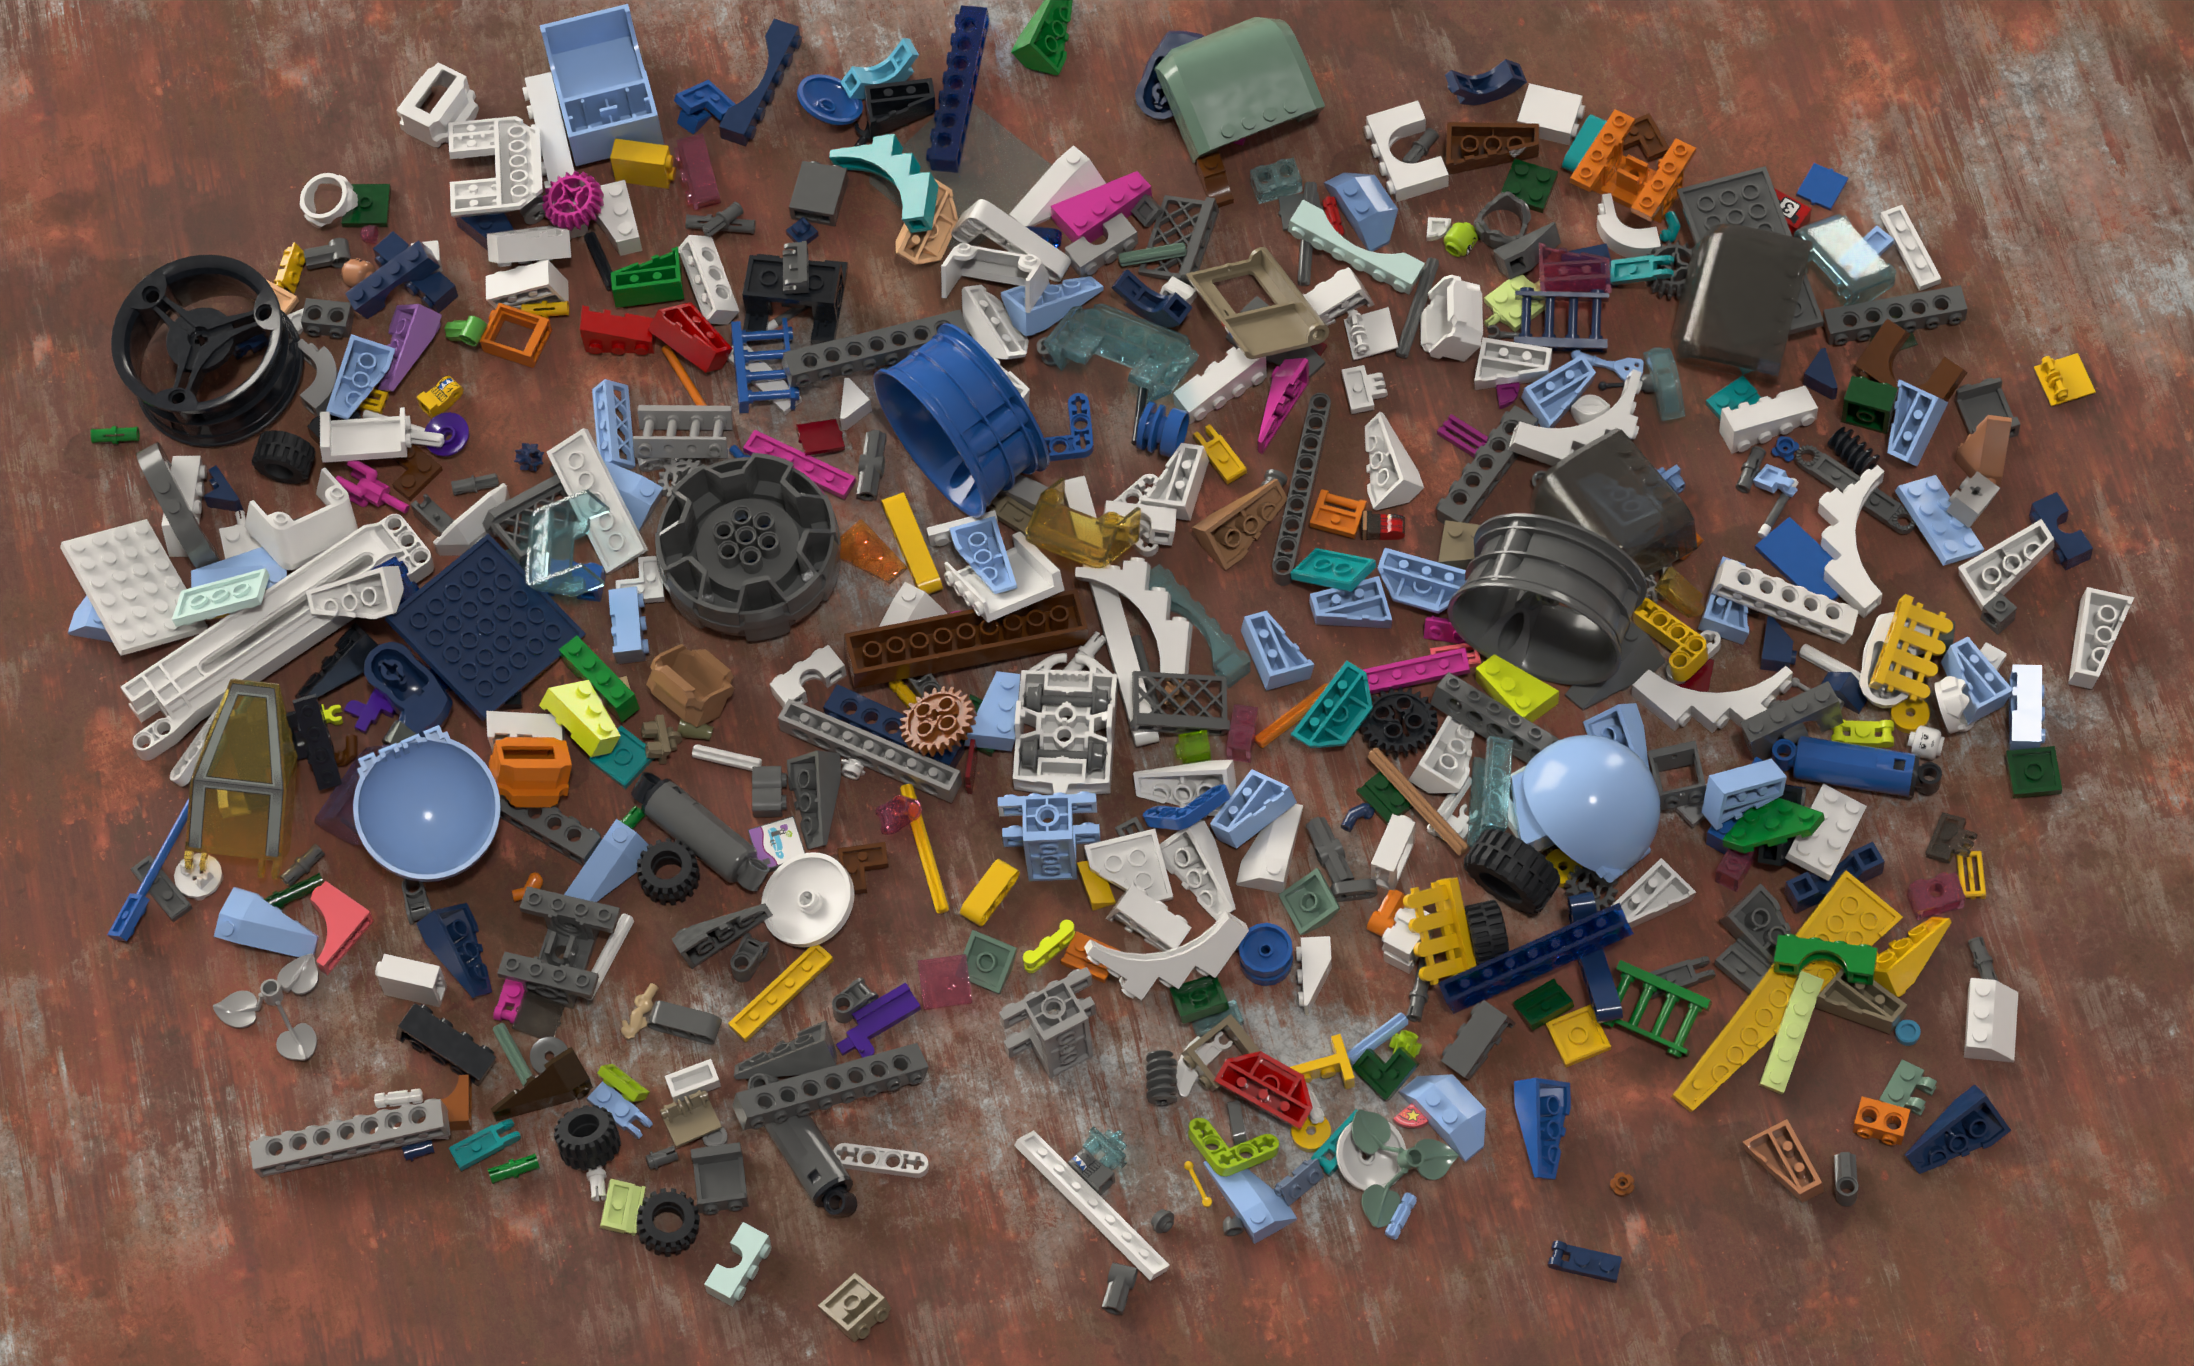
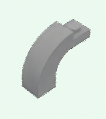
M301 339L298 341V346L303 352V359L317 371L314 382L300 394L303 406L317 417L320 416V412H325L339 372L332 354L325 346L318 350L313 343L308 344Z

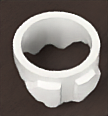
M323 173L312 178L304 186L300 196V208L305 213L304 217L312 226L318 229L325 224H330L337 217L344 216L346 212L358 206V197L353 191V186L345 177L333 173ZM322 183L333 184L342 188L341 200L333 210L324 214H315L314 194L318 185Z
M1947 676L1943 680L1935 682V692L1943 720L1950 734L1958 731L1966 732L1978 721L1976 720L1968 725L1963 714L1964 709L1970 702L1969 697L1962 692L1966 683L1962 679Z

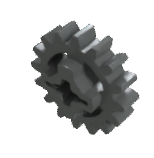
M1576 865L1574 872H1569L1567 876L1569 880H1566L1564 887L1569 888L1565 891V896L1592 891L1596 902L1597 915L1600 908L1603 911H1607L1608 904L1612 905L1614 903V897L1618 893V890L1614 888L1618 883L1617 880L1609 883L1604 877L1600 878L1595 871L1584 866L1581 869ZM1580 877H1582V882H1579L1578 885H1575L1576 881ZM1607 891L1606 896L1600 900V894H1604Z

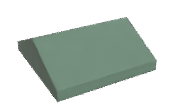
M1316 868L1279 894L1300 935L1326 925L1341 909L1319 868Z
M972 930L955 976L1000 994L1012 972L1018 948Z

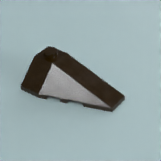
M572 1047L544 1064L546 1069L536 1077L531 1075L527 1078L524 1088L511 1091L491 1108V1112L496 1122L586 1096L593 1087L589 1076Z

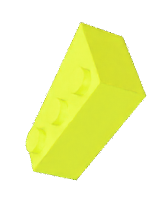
M1495 654L1476 667L1475 681L1492 699L1532 723L1559 704V691Z
M589 680L548 688L539 705L544 711L548 709L556 717L555 722L559 726L563 724L572 733L570 737L590 757L611 753L621 736Z

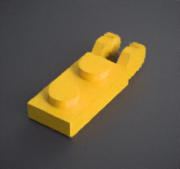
M1211 425L1205 426L1206 433L1211 441L1206 442L1199 432L1193 434L1195 442L1200 446H1204L1210 463L1227 485L1247 473L1244 464L1225 439Z

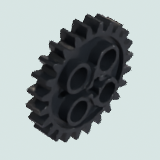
M1402 686L1399 687L1398 692H1394L1393 688H1390L1387 694L1380 690L1381 697L1373 694V710L1360 725L1364 741L1369 740V747L1377 745V748L1381 751L1383 749L1386 750V756L1392 751L1395 752L1396 757L1399 756L1400 752H1403L1408 757L1409 750L1417 754L1418 746L1426 749V742H1432V735H1436V727H1438L1437 711L1429 703L1428 696L1421 698L1420 691L1412 694V688H1409L1407 692H1403Z

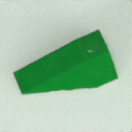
M1044 0L1019 35L1011 51L1025 68L1052 75L1060 73L1067 58V52L1064 49L1065 42L1069 39V34L1066 31L1067 23L1071 21L1073 0Z

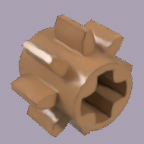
M1167 681L1165 690L1170 694L1176 686ZM1187 684L1182 685L1187 691L1190 690ZM1179 689L1171 696L1180 706L1188 700ZM1168 700L1164 702L1165 705L1170 704V707L1173 710H1176V708Z

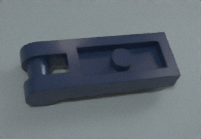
M1553 1241L1551 1248L1553 1255L1548 1261L1549 1268L1617 1283L1622 1262L1621 1256L1567 1245L1562 1241ZM1563 1255L1570 1256L1569 1262L1562 1260Z

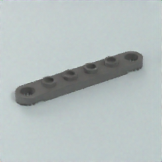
M1803 445L1796 452L1795 460L1797 465L1833 490L1837 488L1843 493L1848 485H1855L1860 480V476L1827 454H1823L1812 445ZM1805 453H1810L1814 456V459L1806 462L1801 456ZM1878 488L1870 494L1862 507L1863 510L1900 534H1908L1915 528L1916 523L1907 509ZM1905 517L1908 518L1911 523L1907 526H1903L1898 524L1897 520L1899 518Z

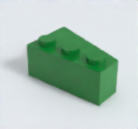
M678 246L672 248V252L660 257L658 254L652 256V260L638 264L636 262L611 272L612 292L616 308L684 299L682 265Z

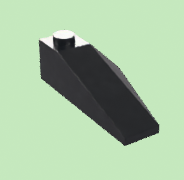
M355 622L336 642L334 646L337 650L333 655L325 656L322 660L320 672L313 673L295 695L296 699L313 694L319 697L363 673L368 654L379 644Z

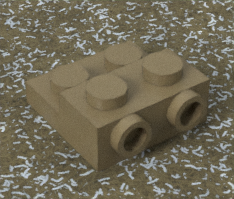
M856 1273L818 1305L821 1312L836 1323L839 1330L853 1342L859 1338L864 1339L870 1333V1328L876 1322L886 1320L891 1310L886 1298Z

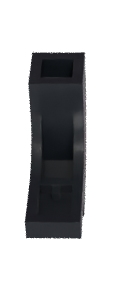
M1785 784L1783 795L1779 798L1805 806L1806 787ZM1796 836L1787 838L1788 842L1770 847L1767 844L1760 845L1758 862L1777 866L1787 864L1789 860L1785 857Z

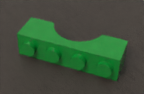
M575 636L558 649L564 665L578 679L582 677L584 680L590 681L607 709L621 723L640 709L635 694L578 636Z
M1793 934L1778 935L1774 957V972L1799 975L1807 965L1813 962L1828 961L1838 965L1844 971L1848 982L1873 985L1877 962V948L1867 944L1851 945L1844 941H1823L1816 937L1806 939L1799 938Z

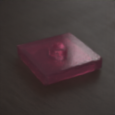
M966 954L918 960L924 1010L973 1003Z

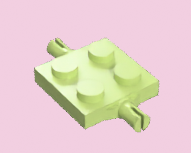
M1521 274L1515 278L1508 279L1484 297V303L1493 311V315L1484 321L1486 327L1495 325L1500 321L1508 325L1514 332L1518 331L1521 328L1522 300H1515V290L1520 291L1522 287L1534 288V291H1540L1550 284L1549 279L1543 276L1536 283H1533ZM1531 300L1532 320L1545 310V300Z

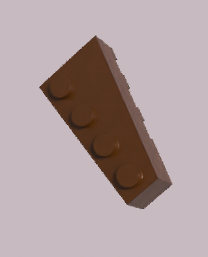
M1447 122L1446 169L1449 175L1512 162L1514 158L1521 160L1539 156V123Z

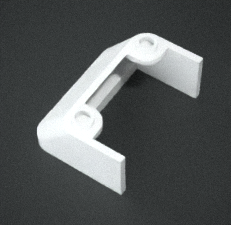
M960 243L954 247L941 266L942 298H947L961 276L1025 286L1026 313L1031 312L1049 284V273L1042 261L1035 255H1023L971 246L967 243Z
M326 468L321 469L316 495L324 502L326 507L293 521L289 515L283 512H274L267 516L254 500L249 502L244 527L283 569L295 570L305 565L358 529L348 492Z

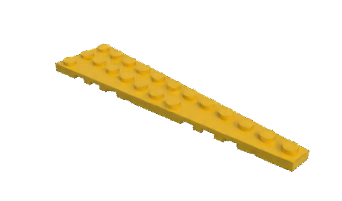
M1846 870L1795 935L1799 938L1809 939L1816 937L1829 942L1844 941L1851 945L1867 944L1872 946L1898 923L1903 916ZM1816 961L1807 965L1802 971L1824 979L1820 994L1841 968L1832 962ZM1773 963L1671 1097L1689 1112L1694 1111L1722 1083L1732 1076L1737 1069L1745 1064L1749 1058L1777 1034L1798 975L1774 972Z

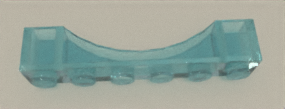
M1158 564L1150 570L1149 590L1151 591L1152 587H1162L1171 594L1170 611L1187 618L1199 629L1211 649L1213 672L1216 676L1226 677L1229 689L1251 672V659L1244 650L1240 651L1235 646L1236 643L1231 635H1225L1222 632L1215 618H1209L1205 613L1203 605L1199 601L1195 602L1190 597L1188 589L1184 585L1180 586L1175 581L1173 573L1169 569L1165 570Z

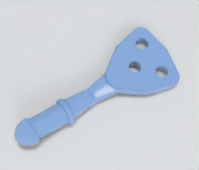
M1574 350L1571 353L1573 359L1584 354L1592 367L1596 366L1612 370L1624 382L1633 369L1642 372L1641 376L1643 374L1644 362L1642 359L1625 358L1618 361H1606L1596 357V355L1592 356L1580 352V350Z

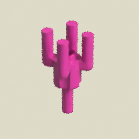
M358 460L348 461L347 463L349 467L353 468L351 476L360 480L358 485L339 475L335 478L348 492L350 501L361 507H366L370 502L377 507L386 503L403 513H407L410 506L389 495L390 487L376 479L378 475L376 470Z

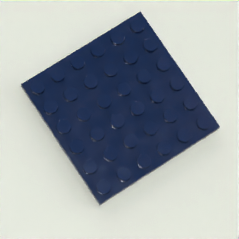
M489 534L485 535L400 604L396 613L385 618V621L483 722L487 719V711H497L561 658L558 649L575 636L582 640L586 635Z

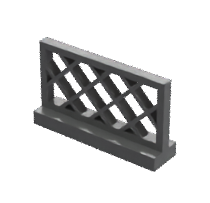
M1165 195L1161 205L1163 211L1156 219L1147 248L1154 247L1155 244L1164 240L1166 245H1170L1166 238L1178 232L1181 239L1172 244L1185 243L1188 247L1186 256L1175 257L1166 263L1158 260L1161 266L1154 270L1147 269L1148 264L1151 262L1141 263L1138 272L1141 276L1170 280L1173 276L1193 287L1186 274L1199 271L1219 213V208L1215 198L1206 197L1205 201ZM1169 203L1180 206V209L1171 214L1167 211ZM1193 207L1201 208L1200 213L1193 217H1190L1187 212ZM1184 213L1188 219L1176 225L1173 219ZM1170 221L1174 227L1162 233L1160 230L1161 226ZM1192 224L1194 227L1193 232L1184 236L1180 230ZM1176 263H1179L1181 266L1179 274L1171 273L1167 268Z
M557 474L490 509L482 523L487 530L493 529L519 561L583 526L580 520L568 519L569 512L576 513ZM561 494L565 498L566 504L554 502V497ZM538 505L548 506L549 513L538 512L536 508ZM553 508L564 510L565 517L552 515ZM519 515L532 516L531 523L519 521ZM535 517L548 520L547 527L535 525ZM551 521L564 524L561 531L551 529ZM500 525H513V533L504 531ZM517 528L529 529V537L517 534ZM534 531L546 533V538L544 540L533 538ZM516 540L528 543V548L521 551L516 545Z
M1145 671L1132 672L1133 719L1131 721V731L1195 735L1202 733V735L1224 736L1230 730V720L1227 717V679L1225 676ZM1139 678H1147L1153 687L1145 692L1139 686ZM1163 680H1170L1176 686L1170 694L1160 685ZM1186 681H1193L1200 688L1193 696L1182 686ZM1210 682L1220 683V693L1216 697L1206 688ZM1154 688L1165 697L1158 705L1148 695ZM1178 689L1188 698L1182 706L1171 697ZM1201 691L1211 700L1205 708L1194 698ZM1143 699L1154 708L1150 713H1139V703ZM1167 700L1177 709L1173 715L1166 714L1160 708ZM1190 701L1200 711L1196 716H1190L1183 709ZM1214 703L1221 710V718L1212 717L1206 709Z

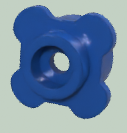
M1781 436L1777 439L1776 447L1772 448V454L1775 457L1780 456L1785 461L1790 462L1794 459L1793 455L1798 450L1799 444L1790 437Z

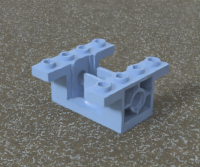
M1082 791L1077 794L1058 792L1053 795L1033 793L1028 796L1009 794L1004 797H998L999 816H1023V827L1012 825L1008 828H1002L1004 847L1024 846L1029 881L1077 879L1076 844L1101 842L1099 824L1085 822L1081 825H1073V813H1097L1096 793ZM1046 818L1053 819V821L1050 823L1043 822V820Z

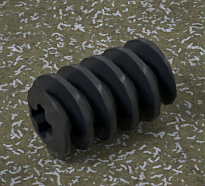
M1841 427L1829 439L1827 447L1834 450V453L1840 456L1843 462H1847V466L1850 469L1853 468L1855 474L1861 476L1866 470H1872L1880 456L1876 454L1871 457L1874 450L1869 448L1865 451L1867 443L1862 442L1858 445L1861 437L1857 435L1851 438L1854 430L1850 429L1845 432L1846 427Z

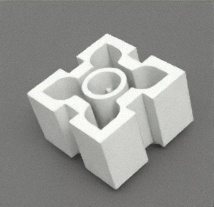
M1404 907V909L1400 908L1394 917V921L1397 922L1392 928L1388 927L1384 932L1382 951H1384L1385 962L1410 974L1419 959L1414 954L1413 948L1416 943L1421 942L1420 933H1412L1408 927L1409 921L1416 918L1415 909ZM1424 910V915L1430 914ZM1433 929L1428 930L1430 939L1433 936Z

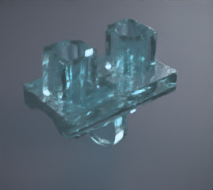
M1093 1126L1089 1130V1138L1083 1144V1148L1089 1151L1093 1157L1100 1150L1106 1155L1099 1161L1111 1170H1114L1117 1166L1122 1169L1127 1164L1124 1160L1126 1154L1121 1151L1127 1147L1122 1141L1125 1133L1121 1130L1113 1133L1108 1129L1103 1135Z

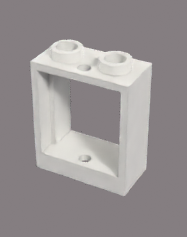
M1392 814L1371 862V879L1376 881L1377 886L1387 890H1395L1415 844V822L1407 816Z

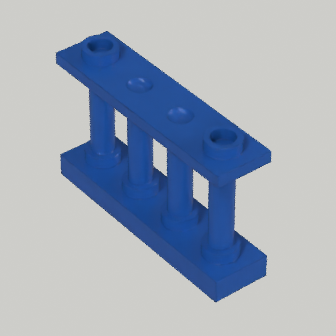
M782 318V330L746 332V330H741V321L731 322L739 414L749 413V404H753V401L790 399V409L795 410V401L800 400L799 386L790 387L788 382L789 389L759 392H752V390L747 388V384H751V381L787 379L784 370L750 372V370L745 369V364H749V361L783 359V352L790 351L789 341L793 340L792 326L788 327L787 318ZM783 339L784 349L754 352L743 350V344H747V341Z

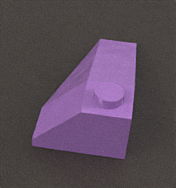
M421 304L396 306L388 334L392 335L391 344L386 345L395 348L389 370L379 382L378 390L385 392L395 390L438 332L441 324V314Z

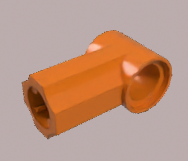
M1396 889L1389 890L1378 911L1375 910L1371 915L1366 930L1383 937L1388 927L1392 928L1397 923L1394 921V917L1400 908L1404 909L1403 899L1405 895Z

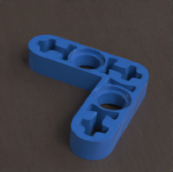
M1075 393L1068 399L1071 435L1044 438L1046 445L1049 446L1050 461L1085 458L1093 453L1094 444L1090 407L1086 395ZM1076 402H1081L1082 413L1077 414ZM1078 421L1087 423V427L1082 430L1076 429L1074 425ZM1080 437H1085V449H1081ZM1057 444L1066 446V450L1061 453L1055 452L1053 448Z
M1220 784L1210 788L1183 808L1155 806L1146 810L1143 813V817L1148 827L1183 830L1194 825L1228 801L1231 796L1226 785Z

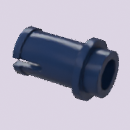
M431 1139L402 1146L406 1161L411 1159L412 1162L414 1158L435 1153Z

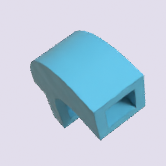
M903 38L890 56L883 62L871 67L852 66L841 80V84L849 98L865 99L864 86L906 81L914 72L911 65L919 54L911 40Z

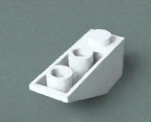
M1330 936L1301 938V946L1296 947L1297 961H1302V969H1297L1298 984H1303V992H1298L1299 1007L1304 1006V1015L1309 1014L1332 969Z

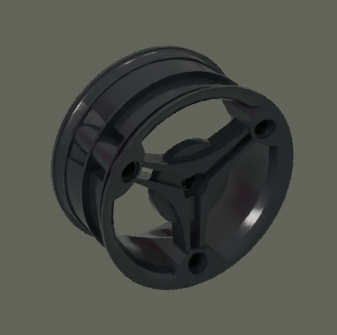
M221 255L188 256L167 263L154 270L142 279L128 294L117 313L112 329L111 351L115 368L127 388L137 396L139 405L147 419L165 436L194 447L210 448L232 445L249 439L269 427L286 410L296 394L301 381L304 363L303 352L298 346L299 334L292 321L281 310L278 298L268 281L258 271L244 262ZM219 296H238L255 300L254 310L226 316L224 313L213 308L201 307L190 311L183 309L200 300ZM174 314L178 316L175 322L170 318ZM165 323L169 328L166 339L167 351L178 368L173 388L165 389L155 394L140 380L142 359L150 340ZM264 334L269 341L268 347L261 363L252 375L227 394L212 400L199 402L196 395L205 375L225 364L232 356L237 344ZM190 373H191V376H190V379H189V382H188V385H187V388H186V384H187L189 375H190Z

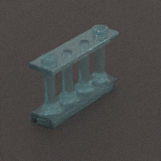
M1489 736L1487 739L1486 759L1473 758L1467 838L1469 847H1472L1480 834L1487 829L1494 828L1503 832L1507 829L1513 740Z

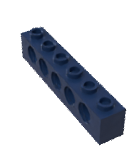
M836 685L823 707L824 714L909 749L899 729L902 726L900 719L906 717L904 714L843 686ZM849 710L856 711L854 714L851 715L846 714V712ZM869 720L877 721L874 724H867ZM892 729L898 730V731H897L896 733H894V734H889V733H888V731H890V730H892ZM959 741L960 747L953 745L952 752L944 749L942 756L937 752L934 757H931L929 751L925 756L956 768L965 753L963 741Z

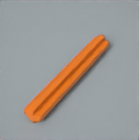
M1324 683L1257 734L1255 742L1258 746L1264 748L1301 720L1328 684Z

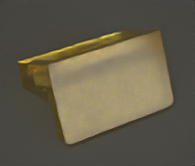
M1672 566L1667 567L1655 589L1687 618L1700 616L1705 609L1699 603L1703 594Z

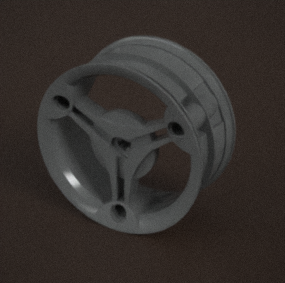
M1512 513L1495 516L1484 521L1478 527L1474 536L1475 558L1467 566L1465 583L1453 594L1448 604L1447 613L1449 620L1459 636L1489 659L1495 654L1542 681L1566 685H1589L1603 682L1614 676L1622 663L1621 644L1629 631L1632 614L1643 603L1647 594V581L1637 563L1621 548L1601 535L1561 519L1537 514Z

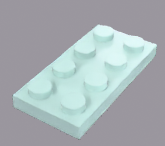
M266 568L182 590L172 621L176 627L191 625L204 619H213L219 615L232 614L238 610L257 607L262 603L270 575Z

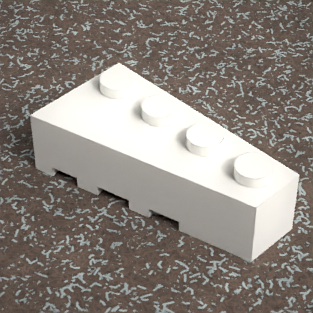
M1233 346L1227 351L1228 355L1220 363L1214 361L1205 370L1203 376L1197 374L1173 393L1174 405L1177 409L1189 412V424L1202 420L1210 411L1223 407L1228 400L1233 397H1239L1246 389L1262 383L1267 377L1266 357L1248 359L1240 348L1236 349Z
M173 456L171 472L200 525L202 496H204L203 482L207 478V466L203 465L201 456ZM163 513L162 530L169 557H188Z
M2089 587L2086 588L2080 600L2068 684L2088 689L2093 688L2134 597Z

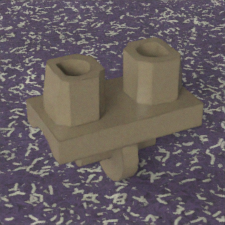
M656 715L654 721L643 722L642 737L654 738L655 741L646 743V758H658L659 764H666V756L671 751L677 750V744L682 741V734L674 731L673 727L666 728L664 715Z

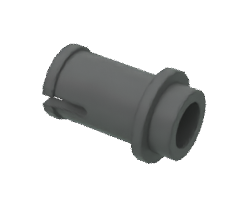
M674 1145L655 1153L650 1151L649 1155L645 1156L650 1170H658L659 1166L679 1160Z

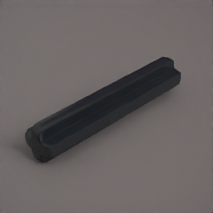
M591 231L584 235V239L606 289L611 291V272L613 271L596 233Z

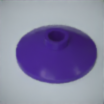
M447 412L439 414L431 419L425 428V432L444 435L445 442L442 447L426 446L429 451L437 456L446 457L458 453L464 448L469 438L467 422L456 413ZM448 435H452L449 440H446Z

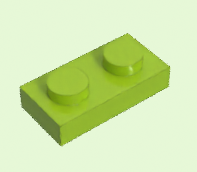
M614 1064L602 1065L597 1072L603 1078V1082L606 1085L618 1089L622 1092V1097L630 1102L645 1100L649 1094L647 1089Z

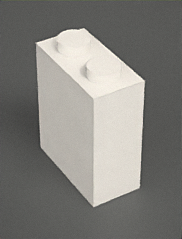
M1529 83L1517 123H1539L1540 139L1570 146L1572 137L1576 138L1578 135V118L1582 119L1585 112V106L1582 105V96Z
M384 954L382 962L379 961L377 963L375 975L379 980V985H381L384 995L436 1007L441 1006L447 983L440 966Z

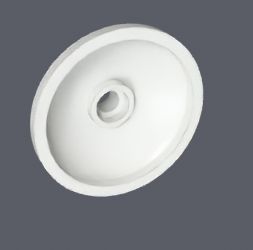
M1352 1122L1341 1133L1336 1149L1337 1163L1344 1178L1354 1187L1365 1191L1369 1186L1378 1184L1385 1188V1185L1401 1171L1402 1168L1397 1163L1398 1153L1385 1151L1380 1147L1373 1154L1366 1153L1367 1158L1364 1160L1362 1158L1363 1151L1357 1147L1353 1139ZM1388 1122L1391 1128V1136L1384 1145L1395 1148L1402 1147L1406 1150L1401 1134Z

